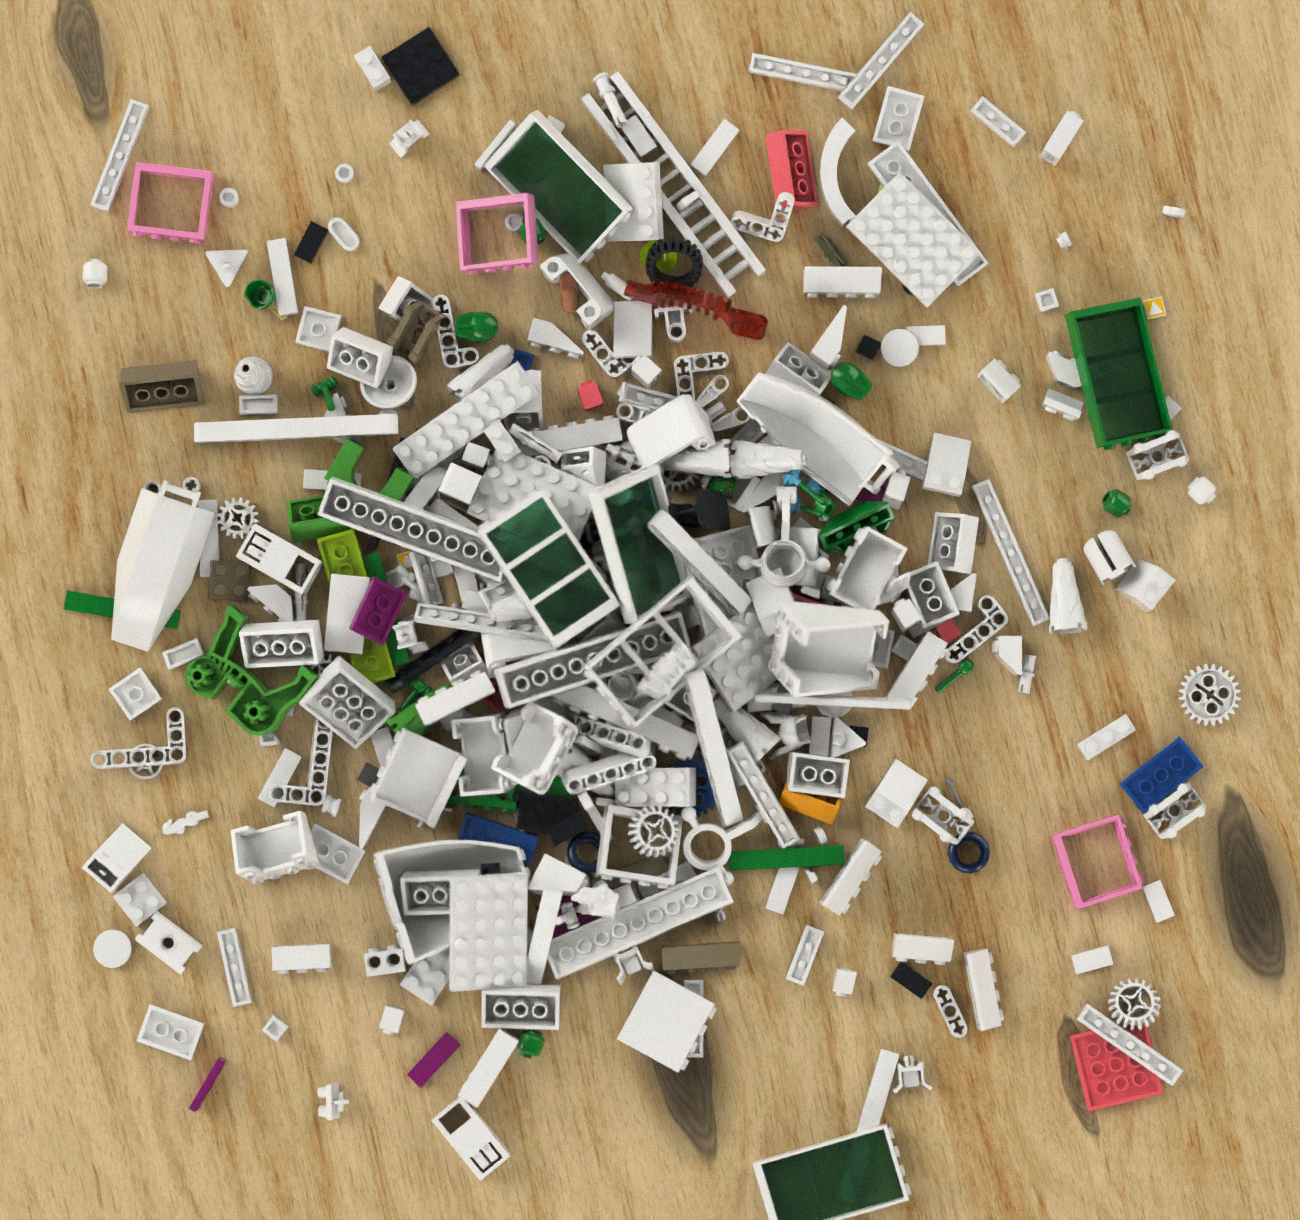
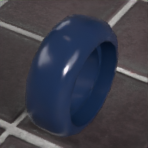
M583 832L571 839L566 854L568 862L573 868L585 874L596 873L597 860L591 863L583 862L577 855V848L583 843H591L599 852L601 836L592 832Z
M967 832L958 844L950 843L948 845L947 855L949 862L956 870L971 874L985 867L989 860L990 849L988 843L981 835L975 832ZM966 841L974 842L980 851L978 859L971 864L963 863L957 854L959 846Z

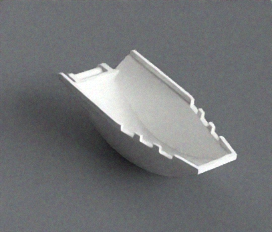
M758 372L737 400L745 412L752 419L755 418L762 426L760 429L764 433L767 432L774 440L772 443L775 446L803 450L808 456V462L800 470L847 505L852 504L863 487L873 494H878L881 490V485L893 471L899 468V464L889 457L893 453L891 449L867 432L839 407L798 384ZM882 464L885 465V470L876 481H871V477Z
M166 480L163 481L159 494L144 488L141 489L117 560L111 640L147 652L190 588L215 516V512L197 507L201 492L196 491L195 493L168 484L169 481ZM168 491L192 499V505L164 496L165 492Z

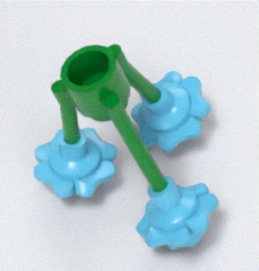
M800 469L789 470V472L783 474L784 486L795 484L797 487L800 486L816 500L814 503L816 510L803 506L797 494V503L791 504V516L796 511L802 510L815 514L819 518L822 516L827 517L833 512L834 502L824 493L822 485L810 478L805 486L799 478Z

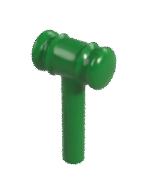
M332 376L330 379L327 378L316 383V385L313 384L311 389L316 397L319 395L324 396L328 411H334L335 405L330 391L337 389L338 383L335 377Z
M970 659L963 660L959 668L938 684L935 690L940 694L963 674L971 673L974 668L973 661Z
M416 678L408 683L407 686H411L413 690L397 709L396 713L410 706L419 694L424 697L433 691V688L429 687L420 678Z

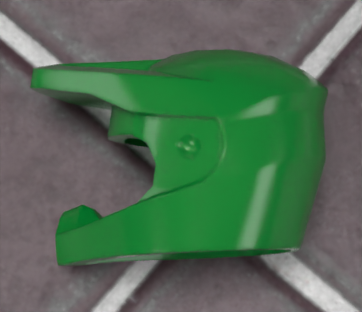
M470 312L457 316L455 320L456 335L475 343L490 341L498 329L496 318L488 312Z
M850 362L838 363L832 370V385L839 393L861 400L872 388V382L864 372Z

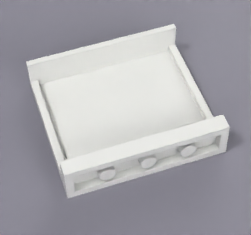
M402 727L401 732L397 731L395 734L393 749L389 748L385 756L387 761L384 767L381 766L377 773L379 778L376 784L373 783L368 794H370L371 801L374 802L376 800L427 823V826L435 828L467 761V757L462 753Z
M654 970L617 1039L676 1072H680L681 1069L684 1071L689 1063L687 1059L689 1053H694L699 1044L696 1040L699 1035H704L708 1027L705 1025L708 1018L712 1019L717 1009L714 1008L716 1003L703 998Z

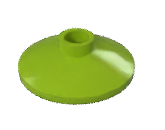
M657 240L648 241L640 250L639 259L644 269H646L648 250L654 243L657 244ZM669 252L659 256L656 259L657 268L665 274L672 271L677 263V253Z

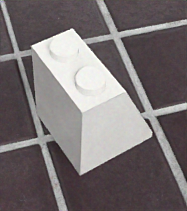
M525 371L540 393L504 418L507 431H509L513 423H516V425L524 430L534 428L544 430L541 371Z
M1139 558L1135 563L1136 567L1132 566L1115 589L1144 612H1148L1156 606L1175 582V579L1160 567Z
M544 854L528 885V889L536 895H542L545 887L562 891V896H573L583 887L590 888L591 879L585 873Z

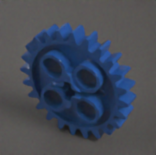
M697 757L695 762L691 758L688 762L681 760V764H679L675 760V767L669 765L668 768H696V788L706 789L707 793L696 790V794L702 796L703 802L700 805L696 804L693 808L696 810L698 818L701 817V811L707 815V808L714 809L712 803H715L705 761L699 763L700 759ZM700 775L707 778L705 786L698 784L697 779ZM669 807V811L675 808V815H678L685 807Z

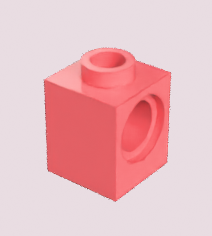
M591 380L581 383L578 391L585 411L603 406L597 383H592Z

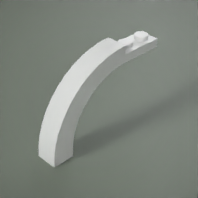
M843 118L837 122L826 140L819 171L824 201L830 213L842 228L856 216L843 200L837 182L839 156L846 143L856 131Z

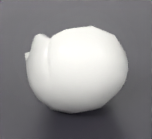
M628 672L614 674L608 681V688L622 702L632 699L637 692V681Z

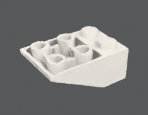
M594 446L562 451L561 471L598 487L605 484V451Z
M122 823L89 858L82 869L110 893H113L152 848Z

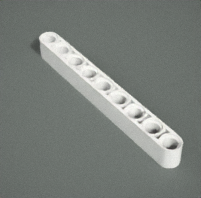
M701 668L683 675V681L719 819L723 827L726 828L742 822L743 816L708 680L704 670Z

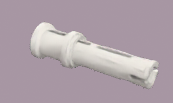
M604 72L596 75L593 78V83L597 85L600 91L599 96L605 99L617 128L624 127L623 122L627 125L628 121L615 96L616 89L609 81V74Z

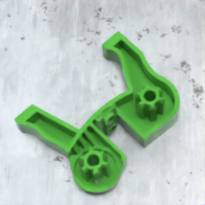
M229 605L226 608L224 622L217 631L210 650L206 655L194 659L188 665L185 672V681L192 692L205 696L208 699H216L227 684L234 688L236 686L243 687L225 712L249 734H271L282 725L287 713L302 700L320 675L308 665H302L298 670L297 678L292 683L268 691L256 675L242 664L233 660L240 642L239 631L247 624L249 617L235 605Z

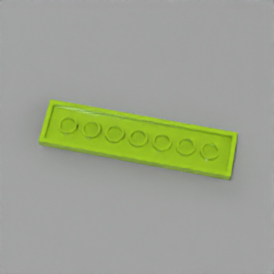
M354 529L316 539L329 585L331 573L367 577ZM364 637L363 654L349 653L353 667L372 683L396 677L386 641L383 646Z

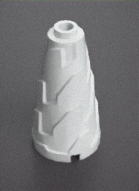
M507 344L505 346H498L491 353H487L475 365L472 364L466 371L455 377L446 386L447 390L459 402L504 371L514 358V350Z
M247 357L240 360L235 367L234 379L237 387L244 393L260 395L271 386L273 372L270 365L262 358Z
M731 439L715 441L716 444L705 450H698L693 445H690L661 464L666 471H684L709 476H723V478L732 477V472L728 471L731 469L730 455H733V450H731L732 445H727L731 443Z
M734 441L731 450H736L734 455H730V466L732 475L735 477L734 479L754 478V476L769 475V473L789 472V470L802 469L808 462L807 454L799 449L752 443L753 441Z
M1068 558L1057 559V563H1054V566H1052L1049 633L1055 634V630H1059V634L1082 632V629L1087 631V621H1085L1084 609L1076 584L1072 562H1069Z
M556 576L550 577L531 585L523 591L531 601L558 583L559 580ZM562 587L534 605L541 618L566 613L567 604L565 596L561 594V591H563ZM517 592L512 596L499 600L489 609L491 619H495L496 622L533 618Z
M721 695L713 702L716 715L725 725L728 733L737 744L741 741L745 743L756 763L781 740L778 735L764 723L759 722L748 711H744L740 707L735 712H732Z
M573 743L556 775L561 777L567 770L595 761ZM615 782L590 790L601 797L614 798Z

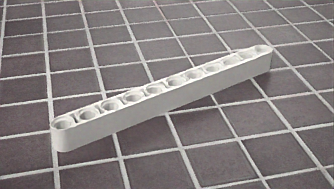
M398 414L194 423V443L399 434Z

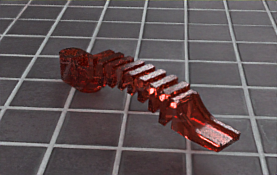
M627 280L624 290V296L653 305L656 304V296H661L660 307L665 308L667 298H670V307H674L675 300H678V307L683 308L684 302L687 303V309H692V305H696V311L700 312L701 307L705 308L704 315L709 316L710 310L714 311L713 320H717L718 317L722 318L730 327V331L735 335L761 340L766 333L768 320L765 316L733 308L731 299H727L726 303L723 296L719 295L716 297L714 293L707 294L704 290L697 291L694 287L689 289L687 285L678 286V283L675 282L669 284V281L666 280L664 282L658 280L651 284Z

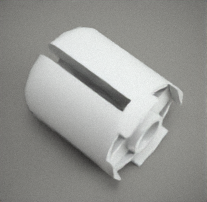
M1112 530L1103 531L1098 534V537L1116 569L1096 537L1089 539L1083 548L1102 585H1105L1104 580L1108 578L1114 580L1127 573L1129 566L1136 567L1120 537Z

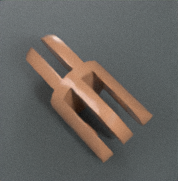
M565 272L560 276L559 280L561 307L567 313H575L580 307L578 282L569 272Z

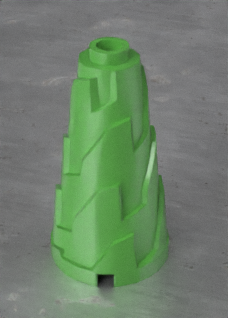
M444 684V685H442L441 687H439L438 689H436L435 691H437V690H439V689H441V688H443V687H445L446 690H447V689L451 688L452 686H451L450 684H449L448 686H446V685ZM435 691L429 692L427 694L428 697L431 698L435 696ZM418 702L412 703L401 712L398 711L385 721L394 735L397 731L401 732L403 727L424 736L434 724L432 723L425 727L415 706Z

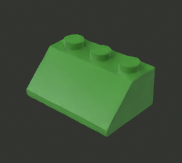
M324 495L287 501L288 524L293 543L314 540L347 531L349 526L317 515Z

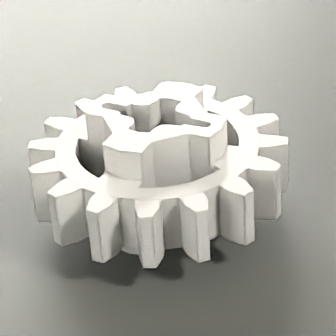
M241 497L238 502L235 498H232V503L225 501V508L220 506L223 512L217 514V516L221 517V520L217 521V523L223 524L220 530H227L226 535L228 537L232 533L234 539L238 535L244 539V534H249L254 523H259V520L255 519V516H258L259 513L253 512L256 507L255 505L249 506V500L243 503V498ZM234 506H244L246 508L242 510H236ZM229 511V520L226 521V514ZM233 511L238 515H242L241 522L243 525L237 521L234 522L236 517ZM251 516L250 523L247 525V517ZM234 526H238V527H240L242 530H241V531H234V530H232V529H230V528H233Z

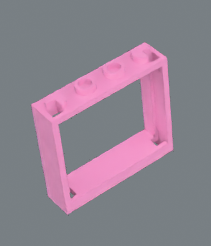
M136 162L127 227L129 233H132V236L138 237L151 235L152 239L162 240V237H168L170 241L181 242V239L189 240L191 244L206 242L214 180L213 172ZM142 173L205 181L198 233L135 225Z
M523 193L456 202L461 271L468 272V275H477L479 271L484 270L485 273H494L496 269L503 268V271L514 270V267L518 266L521 269L532 268V265L538 264L534 195ZM524 205L528 258L472 265L469 211Z
M1119 814L1051 835L1074 909L1083 908L1142 889L1143 877L1141 872H1137L1135 866L1138 865L1135 854H1131L1129 847L1132 846L1129 835H1125L1124 828H1126L1123 818L1119 817ZM1113 822L1133 884L1082 900L1062 838Z

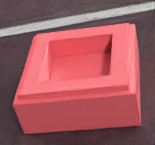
M953 619L935 627L941 639L946 643L962 635Z

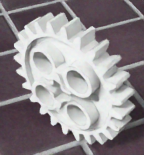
M1204 664L1203 670L1196 666V672L1189 670L1191 676L1184 675L1183 677L1186 682H1180V685L1184 687L1178 690L1179 693L1183 694L1178 700H1183L1184 702L1180 707H1186L1184 714L1190 713V720L1196 717V724H1199L1201 720H1203L1204 726H1207L1209 721L1212 726H1215V720L1222 724V718L1229 720L1228 713L1234 715L1235 712L1232 708L1239 707L1235 703V701L1241 700L1240 697L1236 696V693L1241 692V690L1235 689V686L1239 683L1232 682L1235 678L1234 675L1227 676L1229 670L1222 672L1223 666H1219L1217 670L1215 669V664H1211L1210 669L1207 664ZM1205 676H1209L1212 680V684L1209 687L1203 684ZM1199 684L1201 688H1203L1207 692L1212 691L1211 695L1217 700L1221 701L1223 703V706H1220L1212 698L1207 699V694L1202 690L1198 689L1195 685ZM1220 688H1224L1227 691V696L1224 699L1218 695ZM1194 691L1200 694L1198 702H1194L1191 698ZM1209 703L1215 705V712L1213 714L1207 711Z

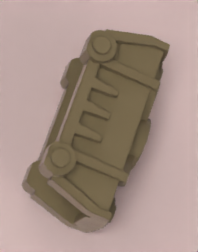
M422 301L406 306L403 309L404 316L393 336L387 339V344L416 365L419 364L421 356L425 354L428 343L434 332L439 328L438 325L441 319L444 318L443 315ZM424 307L426 309V318L421 320L420 313ZM419 327L423 329L420 338L416 335V330ZM411 338V346L402 350L401 348L405 340Z

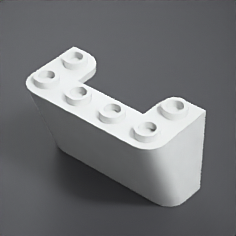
M568 253L553 256L540 265L542 275L550 283H558L560 276L565 272H569L578 282V289L588 301L577 309L576 312L580 315L581 321L587 330L593 329L614 311V302L583 263L578 264Z
M865 526L863 529H858L853 537L856 540L855 543L847 548L844 554L846 559L844 563H839L835 570L837 576L829 581L826 590H828L827 595L852 608L875 610L880 601L879 597L895 567L899 566L908 548Z
M506 712L451 720L453 739L461 738L462 754L467 757L464 765L465 775L458 777L460 796L505 793L514 789L518 784L491 769L493 761L500 754L508 755L509 753L502 721L507 716Z
M298 811L283 815V819L287 822L255 830L250 826L231 830L236 874L248 881H252L253 884H260L264 882L263 880L269 878L278 879L284 874H296L298 870L316 868L319 860L306 814Z

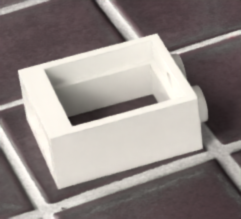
M1067 110L1039 155L1041 158L1056 166L1084 121L1081 119V115Z

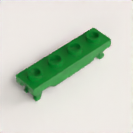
M454 786L445 806L457 807V803L464 804V808L476 809V805H481L483 810H495V807H501L503 812H513L514 809H519V801L515 799V794H517L515 790L508 791L505 800L501 795L460 796V792L455 795Z

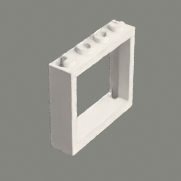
M613 805L605 806L596 875L608 881H612V878L620 879L621 883L630 884L631 881H637L638 885L641 886L657 884V888L668 889L669 886L675 885L683 822L682 816L674 815L671 819L672 821L678 820V824L674 825V827L680 828V831L675 832L680 837L679 839H673L677 845L671 846L668 878L606 869L613 816L624 818L637 817L636 812H642V810ZM648 816L644 821L655 822L658 820V817Z

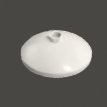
M392 355L390 365L379 386L374 388L360 382V389L366 401L372 406L379 409H394L405 404L412 397L417 386V376L413 366L406 359Z

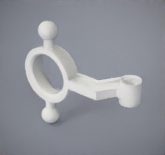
M777 486V503H782L781 540L767 546L760 559H752L748 555L741 556L738 559V566L742 570L760 567L763 577L770 584L778 587H790L799 583L805 577L808 568L816 569L821 573L827 572L830 569V561L824 557L816 561H809L802 548L797 543L790 541L791 504L797 503V487ZM788 549L795 552L801 559L798 570L788 576H779L771 572L767 566V560L775 551Z
M755 805L756 810L752 811L742 822L726 830L714 823L699 824L696 819V810L693 807L683 808L681 816L683 820L689 822L692 826V829L685 837L683 845L684 854L689 863L698 869L706 871L719 867L726 885H732L734 876L731 872L726 871L723 866L731 855V839L755 828L762 820L764 823H768L758 805ZM701 831H713L722 837L725 849L717 859L710 861L702 860L693 853L691 840Z

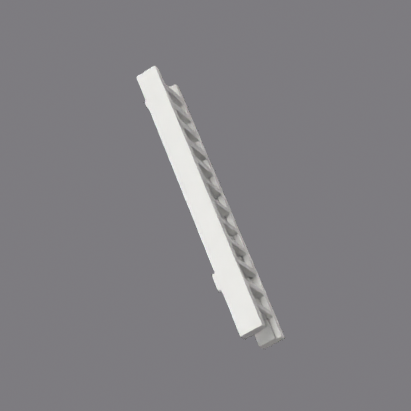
M616 72L610 77V80L620 92L616 95L617 100L620 101L624 98L631 107L624 113L626 119L636 113L642 121L644 128H647L653 136L652 140L654 143H658L665 152L664 155L654 162L662 164L669 158L677 168L661 180V187L679 174L688 183L669 198L661 190L662 211L684 238L685 242L690 240L691 245H697V249H700L703 257V266L729 300L737 293L729 282L730 279L748 266H750L757 277L763 275L766 269L620 73ZM589 93L582 97L581 102L626 163H641L638 159V153H633L626 142L629 141L627 136L625 135L622 138L615 129V121L610 122L604 114L609 109L606 102L599 107ZM690 189L697 191L700 196L699 200L679 214L671 203ZM704 205L710 214L689 228L684 219ZM713 221H716L721 230L701 244L695 234ZM727 236L732 245L712 259L706 250ZM738 251L744 260L723 274L717 265Z

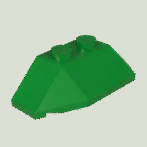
M864 501L831 517L818 535L826 552L831 551L845 554L849 545L853 546L856 540L853 537L858 529L868 526L884 535L895 517L888 502Z

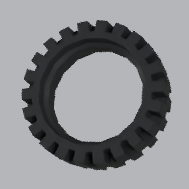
M672 236V240L669 237H664V241L662 239L657 240V244L654 243L648 250L646 274L656 287L661 285V289L664 291L667 287L668 292H672L673 289H676V292H680L681 288L684 291L688 290V286L692 288L694 283L699 281L703 268V257L700 249H697V245H691L690 240L684 242L683 237H680L679 240H676V236ZM664 253H681L692 261L693 268L685 275L670 276L657 268L656 259Z

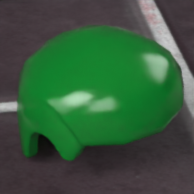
M255 279L250 281L245 287L244 297L252 307L264 310L270 307L275 300V290L269 282Z

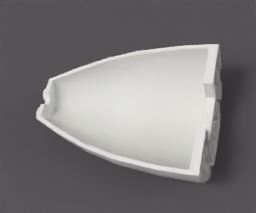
M438 840L401 846L373 854L374 859H376L374 861L376 872L381 877L378 878L384 902L394 929L398 930L396 937L400 947L404 950L403 954L408 964L420 961L450 947V914L404 915L400 878L406 871L481 869L480 864L500 863L501 874L526 872L528 874V885L531 878L529 868H525L523 860H526L523 849L493 842Z

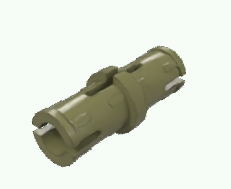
M824 232L814 239L824 252L825 258L828 257L835 267H843L846 264V261L837 252V247L831 244Z

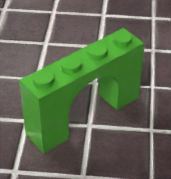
M347 438L324 479L328 480L329 483L330 478L336 477L358 486L355 480V469L367 448L351 438ZM396 468L386 486L377 493L402 502L416 477L401 468Z

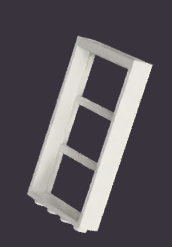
M691 576L683 580L583 666L586 670L583 674L590 682L594 680L598 684L596 689L603 697L607 695L610 698L609 704L615 711H621L623 714L621 718L628 726L632 724L636 728L684 686L683 676L675 683L668 695H663L659 699L655 698L633 717L594 672L592 667L620 644L647 676L651 670L625 639L652 616L676 644L683 643L685 645L658 613L664 605L684 588L690 592L727 636L701 660H698L690 651L694 658L695 666L685 672L684 675L701 668L704 669L741 637V634Z

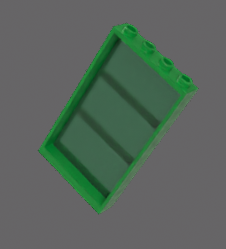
M1141 297L1075 310L1065 314L1096 449L1103 447L1104 451L1114 449L1116 444H1121V447L1132 445V441L1138 440V443L1150 441L1149 437L1155 436L1157 439L1165 436L1168 433L1167 431L1173 430Z

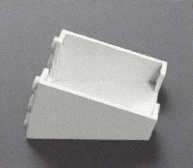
M780 601V606L777 610V624L774 628V642L771 645V660H769L768 666L769 670L794 697L877 689L880 672L871 663L876 633L882 638H886L889 620L880 611Z

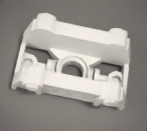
M1170 430L1167 431L1168 433L1165 436L1144 444H1134L1133 448L1126 454L1136 480H1150L1155 477V474L1176 466L1184 467L1188 464L1190 459L1179 432ZM1178 439L1179 442L1174 448L1169 449L1168 447L1164 449L1167 442ZM1155 451H1159L1163 455L1160 462H1156L1152 458ZM1174 452L1184 454V456L1175 460L1168 458ZM1139 453L1147 455L1141 461L1132 460L1131 456ZM1146 464L1148 466L1151 464L1148 470L1137 474V470L1140 469L1141 465Z
M683 643L674 644L671 647L670 653H665L651 667L652 670L641 680L638 688L643 693L657 699L663 695H668L684 673L695 666L694 658L688 648Z
M1189 782L1178 785L1176 792L1158 805L1152 804L1148 809L1149 811L1143 815L1160 839L1174 838L1177 831L1196 817L1199 818L1205 815L1207 806ZM1191 790L1186 800L1181 799L1179 801V797ZM1190 801L1200 802V804L1192 810H1184L1188 807L1187 804ZM1172 805L1179 807V814L1176 816H1172L1169 813V808ZM1160 811H1165L1161 814L1160 819L1150 821L1149 818L1155 816ZM1170 820L1169 826L1159 833L1158 829L1161 826V822Z
M930 787L912 810V816L915 820H921L939 834L940 840L943 842L958 844L975 821L968 816L967 810L964 808L959 809L942 796L939 788ZM929 794L939 801L940 806L932 804ZM920 806L930 807L931 812L935 815H927L919 809ZM944 810L949 813L947 821H941L939 817L940 813ZM954 817H959L969 825L964 826L957 824L958 820ZM949 826L957 828V832L960 835L958 839L950 833Z

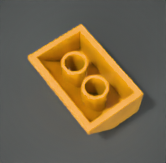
M786 779L779 803L783 807L832 825L842 798L788 791Z

